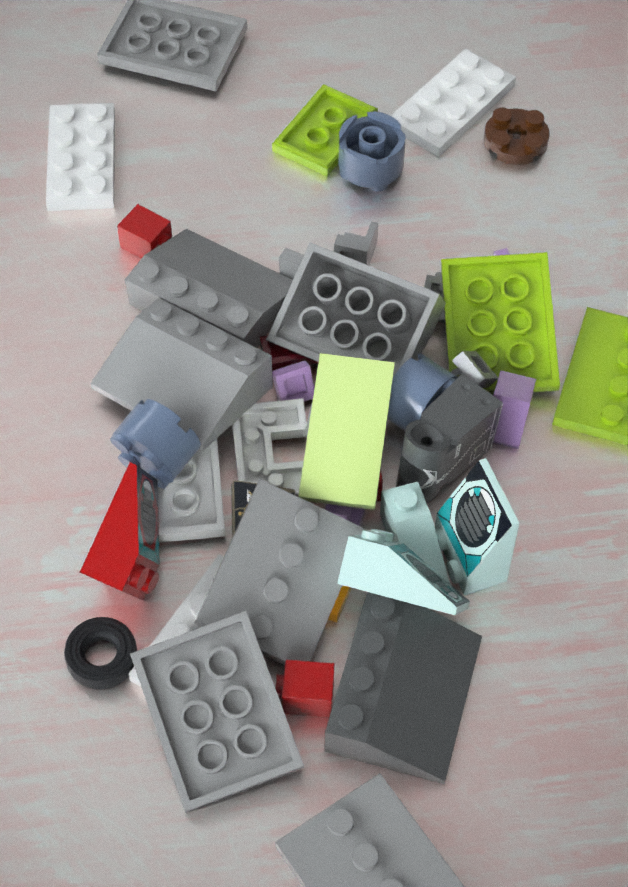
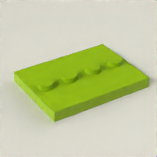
M548 253L441 259L443 300L446 303L444 314L449 372L458 368L452 361L462 351H477L498 378L500 371H505L536 379L533 392L559 391L560 379ZM498 379L489 388L483 389L494 395Z
M587 307L552 425L628 445V317Z

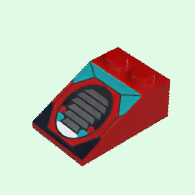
M129 462L79 573L144 601L146 594L153 592L159 579V573L157 572L160 565L158 480L138 465Z

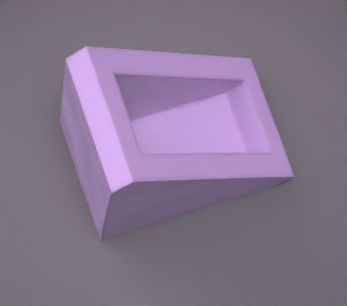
M500 371L493 396L503 402V407L493 443L519 449L536 379Z

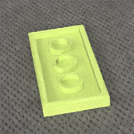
M320 353L299 498L308 502L375 510L395 362Z

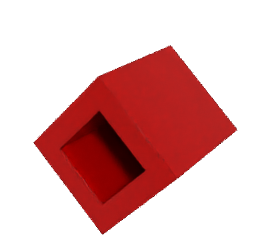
M139 204L117 225L120 248L141 259L145 254L172 238L171 221Z
M286 660L284 674L276 675L275 684L278 697L282 699L284 713L329 718L332 710L335 663Z

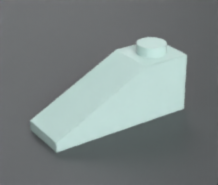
M414 482L381 491L380 517L385 530L394 534L393 541L404 543L450 583L432 516L419 483Z

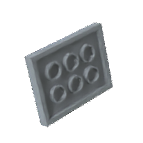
M127 0L97 54L98 62L103 65L217 91L248 29L247 19L167 0Z
M260 479L255 486L194 623L203 627L247 611L264 656L284 665L286 660L311 661L342 587L341 584L337 583L348 537L361 535L362 530L366 529Z
M247 611L130 653L186 813L304 768Z
M380 773L275 842L276 849L302 887H464Z

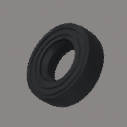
M96 617L82 622L70 633L65 644V662L70 674L83 686L92 689H107L122 683L129 677V672L134 667L130 653L137 651V645L132 632L125 624L109 617ZM106 640L115 645L117 649L115 658L106 665L97 666L91 664L86 659L88 647L96 641Z

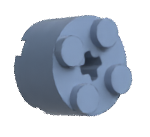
M367 112L366 117L357 118V115H354L343 123L339 131L338 159L339 173L343 179L355 185L379 192L385 190L388 184L394 182L401 175L404 167L406 137L405 133L401 130V124L398 120L385 113Z
M421 353L417 354L418 361L412 357L408 359L394 375L387 419L404 431L410 422L420 420L421 413L458 378Z
M147 399L145 402L140 400L110 438L111 443L121 451L118 459L124 466L128 467L129 462L138 465L158 480V487L165 489L169 483L174 481L198 451L201 443L191 428L185 433L178 426L181 418L176 413L151 399Z

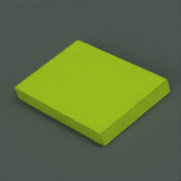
M323 84L272 143V151L328 177L338 165L339 131L343 123L354 115H357V118L366 117L367 112H378V108Z

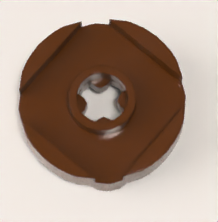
M500 107L493 111L492 117L486 123L484 145L488 152L491 149L496 153V159L512 165H524L533 162L534 157L540 153L542 156L546 152L550 132L548 125L544 122L542 112L538 110L528 111ZM513 134L521 135L520 139H514Z

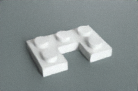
M303 399L255 403L232 424L238 481L257 483L261 479L277 487L294 489L295 496L298 497L304 461L274 463L272 440L307 437L304 436L307 422Z

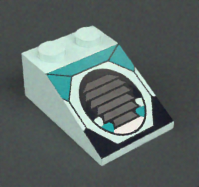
M486 458L476 463L436 514L435 531L440 549L444 552L448 561L446 567L449 577L454 584L459 583L464 596L507 581L520 524Z
M371 529V531L362 530L361 535L348 537L337 584L452 615H457L468 609L470 601L404 543L393 541V533Z

